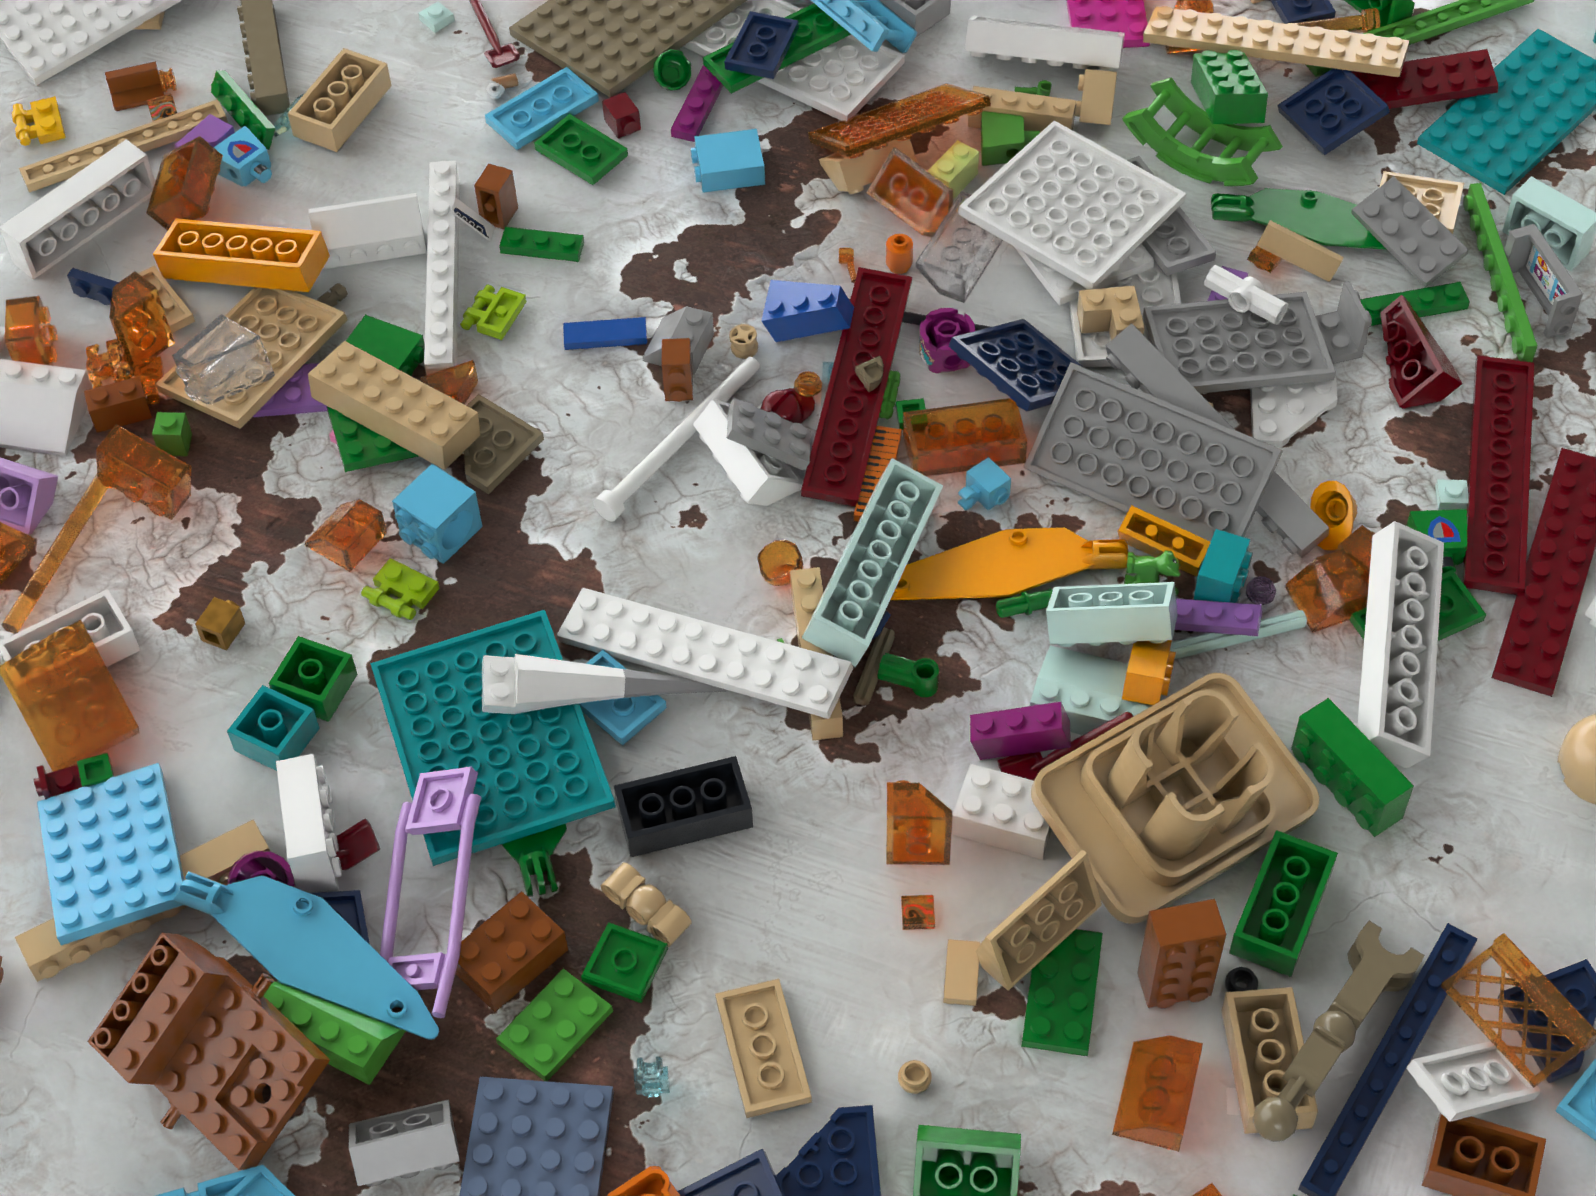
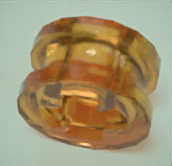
M169 68L167 72H164L163 69L159 70L163 92H167L168 89L177 91L173 69Z

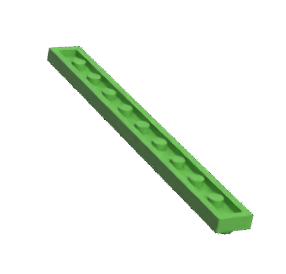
M1459 0L1362 34L1371 33L1375 36L1389 38L1399 37L1404 40H1410L1409 45L1524 6L1534 2V0ZM1306 65L1315 77L1324 75L1333 69Z

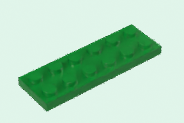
M813 3L785 17L798 20L799 29L779 70L851 34ZM734 42L703 57V65L731 94L764 78L725 69L724 61Z

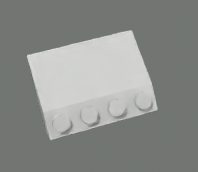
M0 359V447L67 456L87 409L84 391L93 389L87 371Z

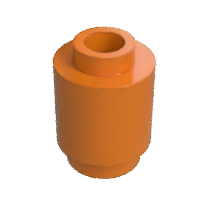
M894 234L886 241V265L895 274L906 273L913 264V241L905 234Z

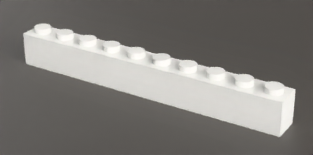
M456 160L430 162L424 350V366L429 386L457 384L459 218L451 213L455 198L460 200V180Z

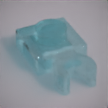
M660 1056L656 1057V1061L653 1063L644 1062L642 1057L637 1059V1068H634L636 1095L643 1094L646 1097H657L662 1093H670L668 1066H663V1059Z

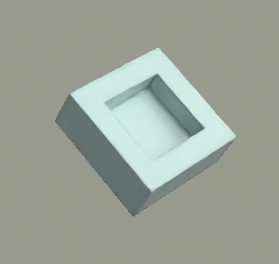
M438 1L418 13L420 21L434 33L455 21L454 14Z
M1437 479L1435 489L1438 510H1467V480Z

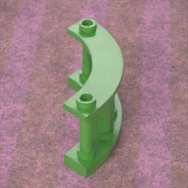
M1172 77L1150 85L1157 97L1148 108L1129 112L1122 118L1128 129L1143 146L1147 143L1157 152L1156 157L1182 174L1206 183H1211L1214 180L1224 182V186L1254 184L1258 176L1253 170L1252 164L1262 152L1280 150L1283 147L1270 125L1246 127L1235 124H1212L1207 113L1181 91ZM1163 105L1177 117L1167 131L1153 118ZM1185 125L1201 134L1191 148L1175 139L1176 135ZM1211 139L1227 146L1219 157L1201 153ZM1237 150L1249 151L1244 157L1231 158Z

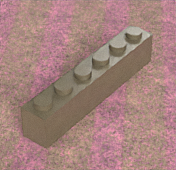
M241 0L242 6H237L240 21H244L240 23L242 38H247L242 40L245 55H249L245 57L247 71L252 72V74H247L250 90L254 89L253 92H250L251 100L265 116L289 112L291 108L273 1Z

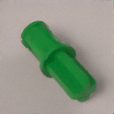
M1049 588L1029 594L1022 592L1021 596L999 600L996 604L997 614L999 617L1004 618L1022 613L1031 615L1032 611L1045 609L1048 607L1053 589Z

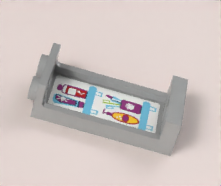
M1535 224L1510 230L1504 251L1512 273H1520L1549 316L1544 330L1545 336L1548 338L1571 331L1583 293Z

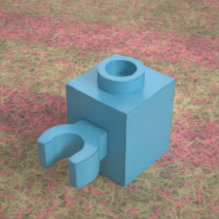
M988 457L966 472V487L958 492V495L962 497L958 504L964 510L970 509L977 501L987 510H990L997 504L1001 505L1010 496L1011 478Z

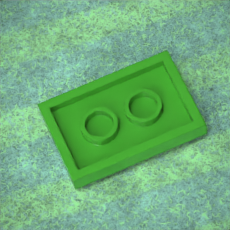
M562 969L496 1038L497 1044L542 1080L548 1081L613 1012L612 1005L565 969Z

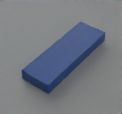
M646 317L563 323L565 350L647 344Z

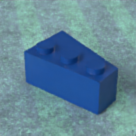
M770 280L761 321L774 341L780 342L849 329L854 306L840 285Z

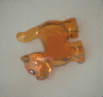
M117 339L106 341L107 352L98 354V344L86 348V368L93 388L103 386L102 381L110 377L113 378L114 382L130 379L136 374L135 368L125 362L124 349Z

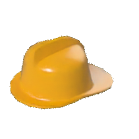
M1328 480L1321 483L1314 490L1310 507L1329 527V535L1317 546L1324 550L1334 551L1348 542L1352 534L1353 521L1356 518L1358 507L1356 500L1344 484Z

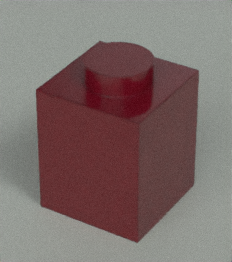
M626 92L602 101L604 120L618 139L641 130L639 110Z

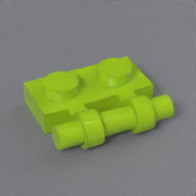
M487 284L474 297L475 302L472 307H468L464 312V319L460 326L464 330H470L472 325L476 324L478 333L502 340L526 304V294L501 287L498 293L494 294V287Z
M389 558L373 578L374 585L379 588L373 589L366 585L361 591V596L369 599V603L376 607L383 606L391 610V614L398 618L405 617L412 620L416 615V610L411 608V606L415 605L423 609L440 588L438 581ZM393 594L399 598L395 600L389 596Z

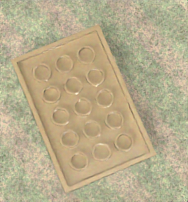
M254 287L155 385L158 392L241 429L347 321L346 314L341 310L295 291Z

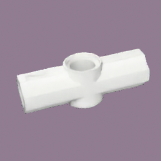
M1214 265L1204 281V286L1228 298L1230 306L1237 312L1245 313L1250 310L1276 325L1281 322L1287 312L1289 304L1264 291L1261 282L1254 277L1242 279L1220 266Z

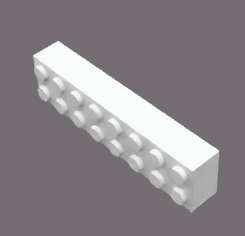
M1394 521L1372 537L1357 728L1390 762L1404 768H1409L1430 757L1444 542Z

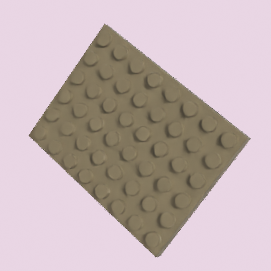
M548 0L510 26L509 31L510 35L563 69L568 67L584 82L611 98L651 70L660 54L670 49L679 50L747 0Z

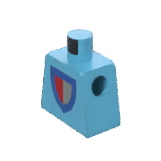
M246 126L207 152L212 171L242 187L247 186L255 179L265 183L272 176V171L270 170L271 162L266 147Z

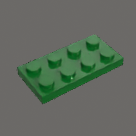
M1453 569L1442 574L1438 641L1484 621L1486 617L1484 610ZM1367 607L1352 613L1350 617V622L1363 640L1365 636Z
M1075 929L1032 969L1021 1047L1088 1056L1102 932Z

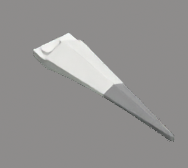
M515 654V657L484 655L482 660V712L518 714L564 705L619 698L728 691L683 677Z

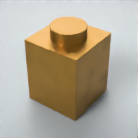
M214 597L195 625L201 641L227 651L244 627L245 621L240 607L235 602L230 600L223 601Z

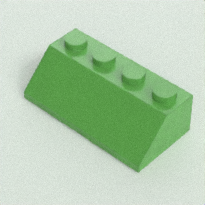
M278 981L273 982L264 994V997L330 1059L329 1065L368 1085L371 1084L406 1032L281 984Z

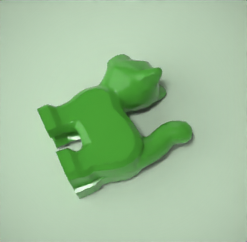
M1164 551L1158 557L1136 556L1133 552H1128L1126 573L1129 574H1125L1124 584L1159 583V574L1179 577V560L1172 551ZM1175 587V593H1176V596H1177L1178 593H1179V590Z

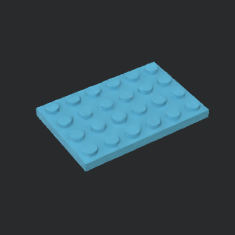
M159 763L111 777L99 784L81 787L37 802L56 935L61 946L183 905L174 901L176 893L180 891L179 888L184 881L163 771Z

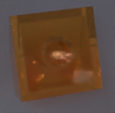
M360 499L343 503L305 541V546L351 572L387 534L383 514L380 510Z
M1344 549L1316 557L1285 584V588L1298 610L1304 611L1307 617V625L1312 633L1348 621L1352 613L1367 607L1368 587Z

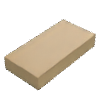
M948 939L943 1003L976 1006L979 959L976 950L980 946V942Z

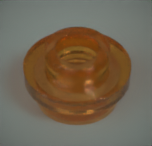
M805 371L798 375L794 382V389L802 396L811 397L821 392L822 382L816 373Z

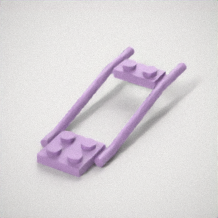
M472 767L420 773L413 802H404L402 804L394 836L380 955L415 990L438 989L432 1010V1016L437 1018L445 1017L460 957L473 833L481 802V796L473 794L478 772ZM461 830L447 954L440 952L393 957L408 833L420 835Z

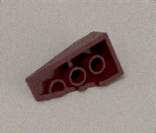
M1403 295L1399 296L1380 312L1383 339L1387 342L1388 347L1386 364L1390 366L1391 378L1388 379L1389 388L1399 407L1405 409L1441 402L1463 384L1447 356Z

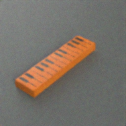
M877 426L859 501L856 503L854 511V521L859 522L892 458L897 460L902 429Z

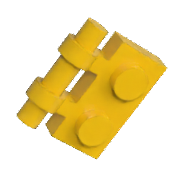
M55 96L30 102V110H24L23 105L19 103L13 105L11 115L13 122L16 124L15 134L17 139L20 140L21 145H29L31 143L30 139L38 138L40 144L66 138ZM28 123H35V125L32 126L27 125Z

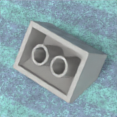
M449 1100L350 1123L349 1152L357 1185L378 1186L383 1184L386 1179L398 1176L401 1178H411L418 1175L422 1170L431 1168L443 1170L451 1167L455 1162H459V1148Z

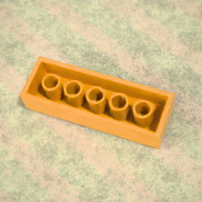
M175 218L153 253L158 268L165 279L309 292L330 257L321 231Z

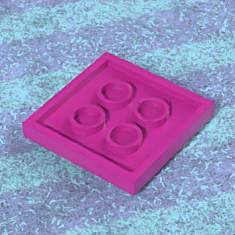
M1066 0L1070 27L1125 33L1123 48L1150 46V43L1143 42V34L1148 25L1143 0Z

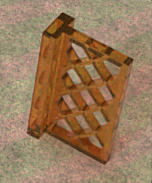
M1505 933L1493 940L1492 946L1441 984L1443 990L1533 1088L1582 1050L1585 1052L1595 1044L1596 1030ZM1492 957L1501 967V977L1481 975V965ZM1477 968V973H1476V974H1470L1472 971H1474V970ZM1505 972H1506L1511 978H1506V977H1505ZM1460 980L1476 981L1475 996L1461 995L1453 986ZM1480 982L1500 984L1499 999L1479 997ZM1504 984L1519 986L1524 991V1002L1504 1000ZM1528 997H1529L1534 1003H1529V1002H1528ZM1469 1003H1475L1474 1009ZM1479 1004L1499 1006L1498 1021L1483 1020L1478 1014ZM1503 1007L1523 1009V1024L1502 1022ZM1528 1009L1542 1011L1548 1017L1547 1027L1527 1025ZM1552 1022L1557 1028H1552ZM1492 1028H1498L1497 1034ZM1502 1029L1522 1031L1521 1047L1506 1045L1501 1039ZM1527 1032L1547 1034L1546 1050L1526 1048ZM1551 1035L1566 1036L1574 1046L1566 1052L1552 1051ZM1515 1053L1521 1054V1060ZM1525 1054L1546 1057L1545 1068L1534 1075L1525 1065ZM1550 1057L1557 1058L1550 1064Z

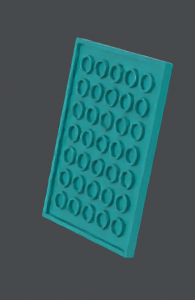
M545 610L370 663L412 800L420 773L472 767L478 772L473 794L481 796V802L474 826L471 854L616 807L579 703L518 714L482 712V660L484 655L515 657V654L563 661ZM461 830L423 834L433 866L458 858Z

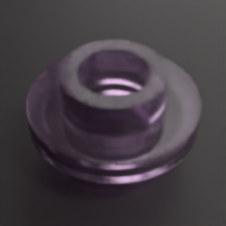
M1258 576L1247 584L1245 592L1247 598L1252 603L1266 605L1274 600L1276 588L1269 578Z

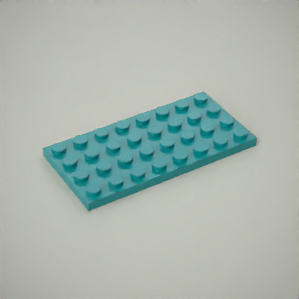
M1540 29L1533 32L1494 68L1498 82V93L1460 98L1418 137L1417 144L1503 195L1512 189L1596 109V60Z

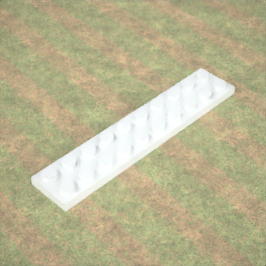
M586 588L581 589L556 635L559 642L597 653L605 650L614 658L827 719L830 718L853 670L852 663L847 660Z

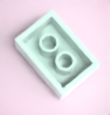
M1531 176L1513 194L1502 232L1509 235L1510 230L1535 224L1563 266L1572 271L1590 252L1596 234V212Z

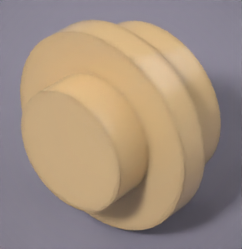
M908 1061L899 1069V1085L908 1093L918 1094L924 1092L931 1084V1071L921 1061Z

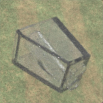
M222 314L172 355L177 366L175 370L186 386L184 388L186 394L192 400H199L207 406L268 381L275 376L260 336Z

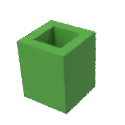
M157 412L152 436L159 455L188 456L192 431L186 414Z

